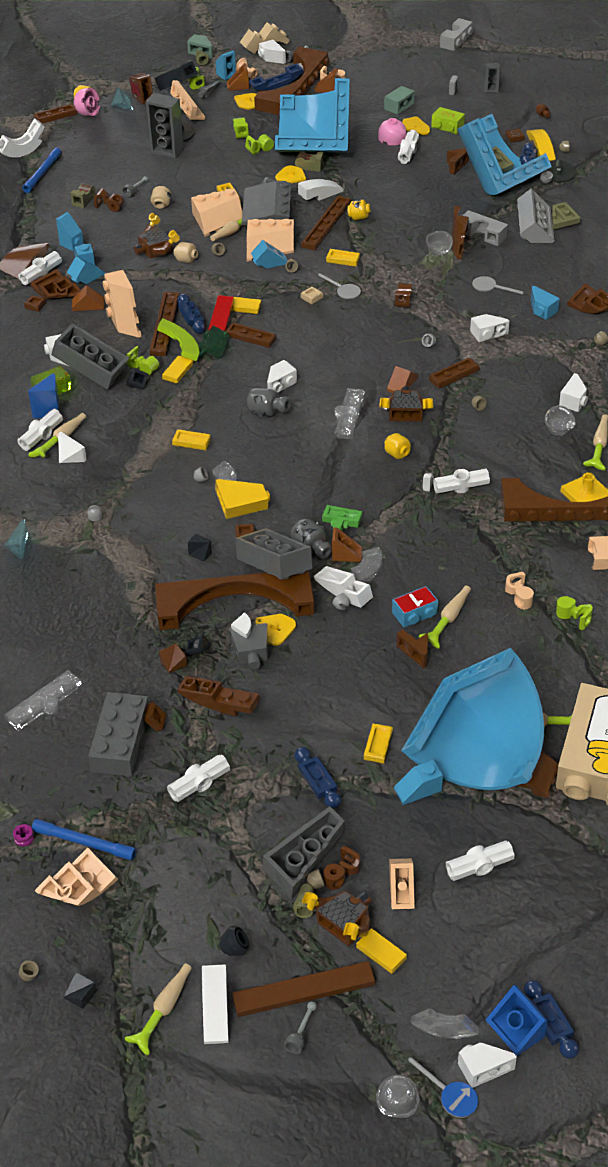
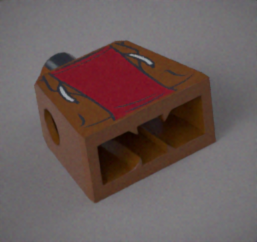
M144 73L132 75L129 77L132 95L141 104H145L146 100L153 94L151 77L149 74Z

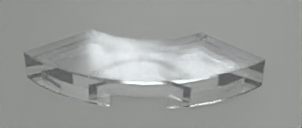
M223 461L213 469V475L217 479L237 481L235 470L228 462Z
M380 547L362 551V561L357 566L351 568V574H354L356 581L366 583L376 576L377 571L382 565Z
M430 1008L411 1016V1024L426 1033L439 1037L467 1038L478 1035L479 1027L465 1014L457 1016L443 1015Z

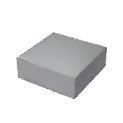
M453 75L449 82V95H454L457 90L458 76Z

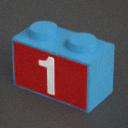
M427 586L392 599V613L403 627L436 615L438 611V600Z

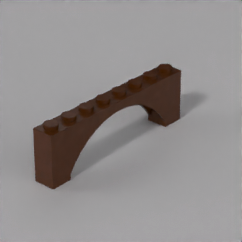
M299 46L293 52L294 64H302L304 68L303 76L286 87L270 91H259L254 97L255 110L280 115V95L302 96L319 77L322 67L329 65L330 58H328V52Z
M520 478L501 479L500 493L504 522L608 520V496L588 502L561 501L533 491L523 484Z
M308 570L303 574L291 575L288 579H278V577L272 574L257 573L155 584L159 630L178 629L181 621L200 605L219 597L239 594L261 596L276 601L291 610L295 617L314 615V599Z

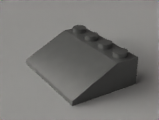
M273 181L245 188L241 225L247 226L248 220L289 219L291 183Z

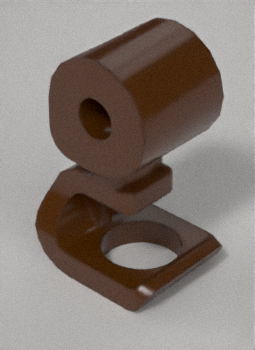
M102 188L94 196V207L98 208L103 202L105 205L107 204L111 211L117 212L124 204V199L118 194H113L109 197L108 192Z
M399 283L398 291L395 293L396 307L409 308L412 284Z
M343 846L340 849L342 860L339 862V865L329 864L324 869V884L330 890H337L345 884L346 873L354 875L360 872V856L347 846Z

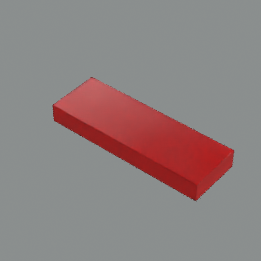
M218 295L208 329L209 334L225 336L234 297Z

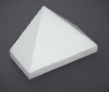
M58 433L59 463L85 462L87 460L85 447L64 433Z

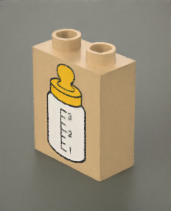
M581 683L558 765L556 789L563 790V793L572 799L584 800L592 797L604 800L608 805V689Z

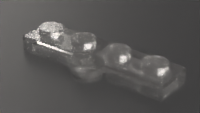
M347 388L343 405L335 407L334 415L335 418L339 419L335 430L336 438H353L364 398V390Z
M67 670L7 712L5 719L19 731L41 714L55 713L58 710V702L82 686L81 680Z

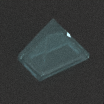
M118 87L111 106L133 110L129 94Z
M26 519L20 521L4 544L8 550L20 559H24L28 535Z

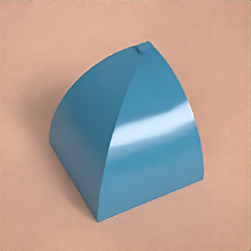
M335 78V90L327 93L303 96L280 95L279 135H275V151L347 153L350 79Z
M493 114L481 119L478 118L457 129L482 188L490 195L498 194L552 167L546 153L521 165L520 158L509 149L500 136ZM497 146L513 162V169L502 173L492 150L493 147Z
M509 648L444 678L401 751L418 765L434 760L443 775V779L469 788L499 790L530 781L542 750L544 720L535 684L516 653Z

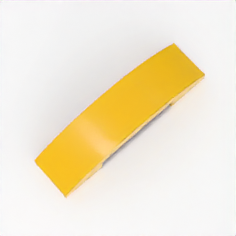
M543 129L527 130L526 133L529 139L534 141L538 149V157L546 153L549 161L556 160L551 140L546 131Z

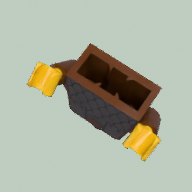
M151 213L149 215L151 222L147 224L143 233L138 236V245L134 246V252L136 255L144 253L149 258H155L172 253L173 242H178L180 237L175 230L170 231L167 235L159 227H153L160 223V218Z
M405 386L401 390H395L393 396L389 398H380L379 407L389 411V421H422V412L433 408V398L424 399L420 397L417 390H411Z
M347 891L326 898H319L312 892L305 893L302 903L308 904L307 908L309 910L316 909L317 924L348 947L357 937H364L368 934L370 918L367 906L371 903V898L367 893L362 892L356 898Z

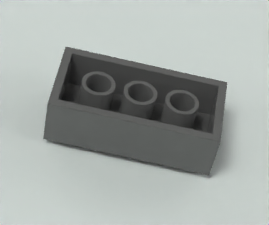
M153 93L146 100L150 152L177 158L184 150L180 98Z
M73 323L55 340L51 353L58 360L107 390L125 372L129 357Z
M265 528L235 538L238 560L252 565L256 569H261L267 572V574H272L278 577V579H288L291 575L303 574L306 570L312 569L311 547Z
M107 692L88 755L91 772L123 776L133 775L147 724L144 721V716L149 704L148 696Z

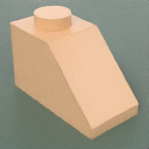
M389 859L391 908L412 909L414 908L412 859Z

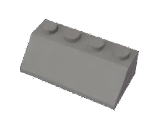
M529 189L517 199L520 235L530 243H553L554 232L551 207L536 192Z

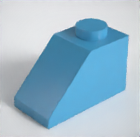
M235 51L222 54L215 61L216 74L224 80L230 79L236 72Z
M68 212L56 219L61 246L74 251L75 246L84 244L82 231Z
M264 240L251 252L254 258L253 262L257 266H263L266 269L285 265L288 261L283 252Z
M90 244L75 246V257L95 265L93 250Z
M75 257L67 271L72 276L71 279L76 283L81 281L85 284L105 274L99 267L79 257Z
M532 286L531 304L533 313L547 320L558 312L560 298L536 286Z
M434 760L414 766L394 786V790L402 804L405 805L441 792L443 775Z

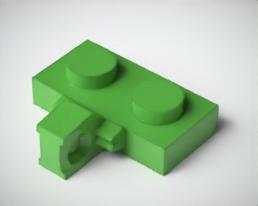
M327 505L322 515V521L331 523L333 529L337 527L341 531H343V528L347 529L348 526L358 528L363 511Z

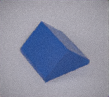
M52 373L28 390L32 417L35 419L43 418L53 409L59 411L56 377Z
M513 985L485 1019L515 1055H520L545 1038L548 1021L517 985Z

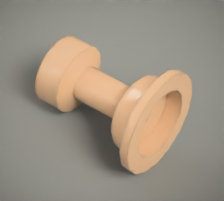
M241 58L236 63V71L245 63L248 69V77L254 79L258 74V70L253 67L249 68L247 60Z

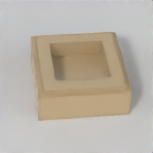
M310 287L301 293V298L313 304L323 298V293L314 287Z

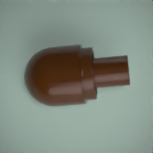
M541 103L536 106V113L546 118L550 116L549 108L545 104Z

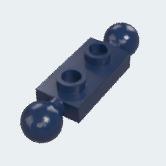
M527 143L522 147L519 160L521 165L535 159L537 149H535L534 144Z
M187 294L179 295L177 299L178 308L188 326L193 325V331L197 334L203 333L205 331L204 318L195 302H191Z
M299 747L295 751L294 757L299 763L298 769L318 799L325 796L324 803L327 807L330 806L332 809L339 807L341 796L336 792V783L317 756L311 758V752L308 748Z
M536 980L528 981L524 986V993L529 999H533L531 1002L548 1020L545 1035L551 1045L560 1042L559 1050L563 1057L567 1059L576 1057L579 1052V1046L575 1040L569 1039L573 1037L574 1031L551 993L542 996V985Z

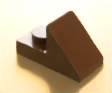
M465 148L447 151V164L450 167L449 173L455 175L469 162V156Z
M403 629L397 633L396 647L423 669L427 667L428 633L415 640L411 634H408Z

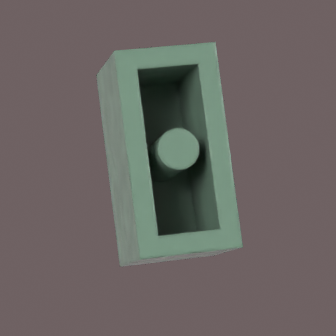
M400 86L385 96L384 109L398 115L414 104L415 91Z

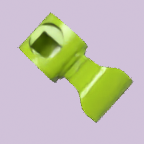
M195 67L198 74L188 79L191 89H199V87L205 86V78L203 75L200 76L198 67ZM200 79L203 80L201 85H196V82H199Z
M234 118L233 129L236 139L249 136L248 124L245 122V118Z
M266 134L261 135L258 140L247 136L245 147L253 155H256L260 148L264 151H270L274 147V141Z
M138 346L127 353V357H129L127 365L130 368L139 367L140 371L149 375L159 368V362L155 357L149 356L147 359L143 356L138 357Z
M568 596L560 597L557 600L556 615L561 619H569L572 616L577 619L583 614L580 617L579 629L584 630L592 619V605L587 604L576 607L575 599Z

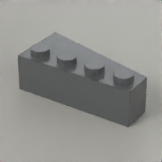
M329 806L263 856L262 869L292 900L301 885L306 882L308 875L317 868L341 837L345 821Z

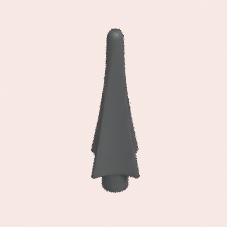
M221 81L199 87L200 92L198 96L200 98L204 96L207 99Z

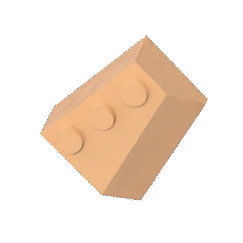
M226 189L225 191L191 197L192 213L205 237L210 235L209 232L215 230L217 232L230 221L234 220L237 222L242 219V208L235 189Z
M294 219L248 220L247 262L252 261L251 252L262 240L284 254L294 253Z
M120 270L104 274L105 281H103V287L106 291L104 295L105 302L108 304V308H106L107 316L111 317L118 332L142 337L141 331L136 323H139L134 309L136 304L133 288L124 271Z

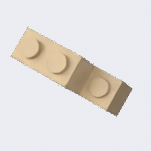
M266 23L259 33L257 31L252 32L249 29L240 43L255 54L259 49V43L274 40L288 44L290 40L286 37L287 34L284 31H278L279 28L276 25Z

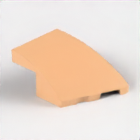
M87 848L73 863L68 862L54 877L49 875L35 891L50 898L81 906L106 891L118 878Z

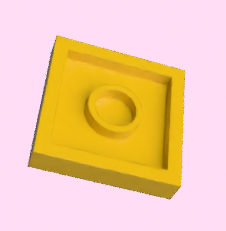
M584 473L582 477L562 485L560 490L571 502H588L608 496V489L592 473Z

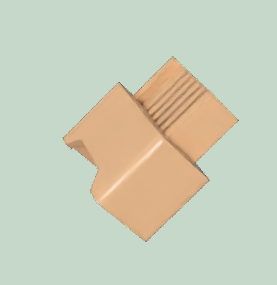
M608 536L589 537L588 551L594 557L593 570L608 569Z

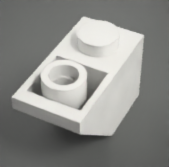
M488 314L471 318L470 332L478 342L508 334V319Z
M285 360L271 366L267 381L268 389H273L278 393L296 384L297 370Z

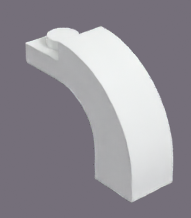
M34 118L27 132L22 137L11 139L2 135L0 138V152L15 158L30 154L41 144L42 140L39 136L42 134L45 126Z

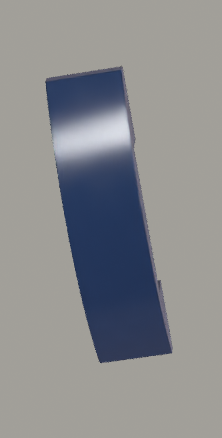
M296 63L285 67V73L265 80L259 76L249 80V84L256 90L280 88L295 80L303 72V69Z

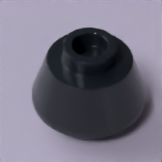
M232 925L221 936L219 945L224 954L243 956L249 949V940L240 927Z

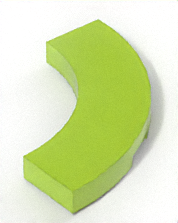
M162 318L157 330L180 342L181 356L197 361L199 346L195 339L180 326Z

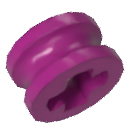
M22 824L13 830L14 840L18 846L25 847L33 842V831L29 825ZM26 833V837L21 838V834Z

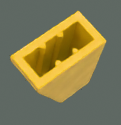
M223 479L216 480L215 491L226 519L268 509V502L271 499L269 492L265 491L263 484Z

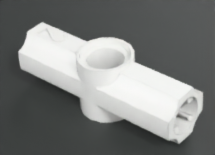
M416 130L407 132L405 140L402 139L398 160L402 164L409 162L412 155L416 153L419 134Z
M55 251L44 258H36L32 261V266L18 274L22 284L28 285L35 279L48 274V271L59 265L62 259Z
M53 409L40 421L33 420L29 430L18 439V444L23 450L28 451L41 439L47 440L52 434V429L63 421L62 415L58 410Z
M458 469L454 472V475L433 479L436 494L453 490L457 493H465L469 490V487L490 483L487 469L471 472L465 469Z
M217 755L201 766L194 764L188 768L183 777L168 785L167 790L171 798L175 802H179L195 791H206L211 786L213 780L230 770V765L223 755Z
M507 841L486 848L475 846L466 855L446 862L448 875L453 881L475 873L478 876L485 875L494 866L513 860V848L510 842Z

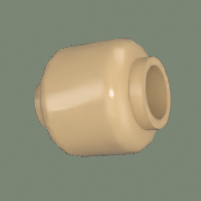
M165 186L155 187L151 195V203L159 209L167 207L170 203L171 191Z
M180 242L174 249V256L179 262L192 263L198 257V250H196V246L192 243Z

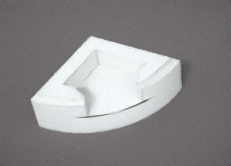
M432 473L424 474V491L430 492L434 479Z
M243 613L231 624L232 630L245 638L250 635L251 621L246 613Z

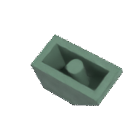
M194 34L187 41L188 54L195 55L197 50H201L209 58H213L212 44L206 36Z

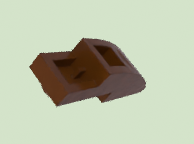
M186 676L177 689L179 694L201 706L232 716H236L238 712L252 714L260 701L258 693L224 688L220 681Z

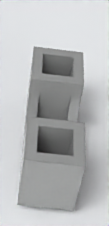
M458 18L452 25V31L446 29L441 34L440 47L455 51L472 35L473 22Z
M469 210L462 215L469 217L468 236L478 232L485 233L484 241L496 246L500 245L507 238L508 224Z

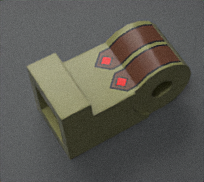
M300 152L295 160L296 167L303 170L321 172L324 165L323 152H317V155Z
M82 183L77 191L73 190L71 192L72 206L85 208L95 195V186Z

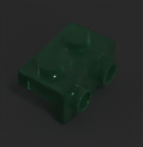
M214 325L210 330L207 329L202 336L203 340L199 344V356H202L206 351L220 359L230 335Z

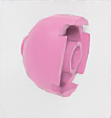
M93 88L80 89L74 98V106L77 112L83 116H96L100 109V106H98V101H100L98 93Z
M395 118L384 121L379 127L378 140L381 143L384 141L387 142V145H399L402 139L406 137L405 125Z

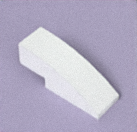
M313 179L298 183V194L305 200L314 197L317 200H322L343 192L341 186L330 180Z
M326 566L314 576V579L332 594L338 596L344 593L349 599L350 604L360 608L373 598L370 585L356 581L354 574Z
M226 965L202 966L204 1044L228 1043Z

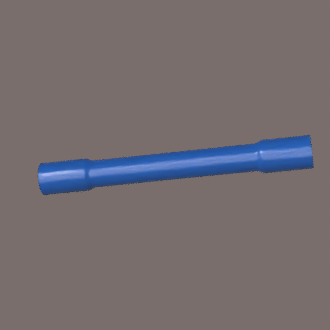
M59 148L53 149L44 163L23 185L22 189L24 192L29 193L52 163L58 159L62 153Z
M35 819L32 824L33 832L61 838L111 853L114 856L133 861L136 856L137 849L134 847L89 836L39 819Z

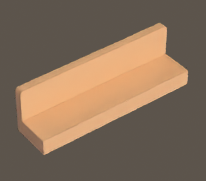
M173 80L170 94L175 98H180V107L190 120H205L204 114L181 84Z

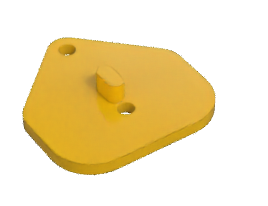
M257 94L236 95L234 100L239 108L251 110L255 108L254 97Z
M410 117L402 121L407 131L416 130L421 135H428L430 132V127L418 117Z
M292 165L284 167L275 176L277 181H286L288 183L306 181L302 168Z
M284 614L258 617L255 620L256 624L267 623L268 644L273 646L282 644L296 628L295 620Z

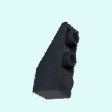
M190 60L154 79L161 91L172 86L173 80L180 83L197 75L198 72L193 61Z

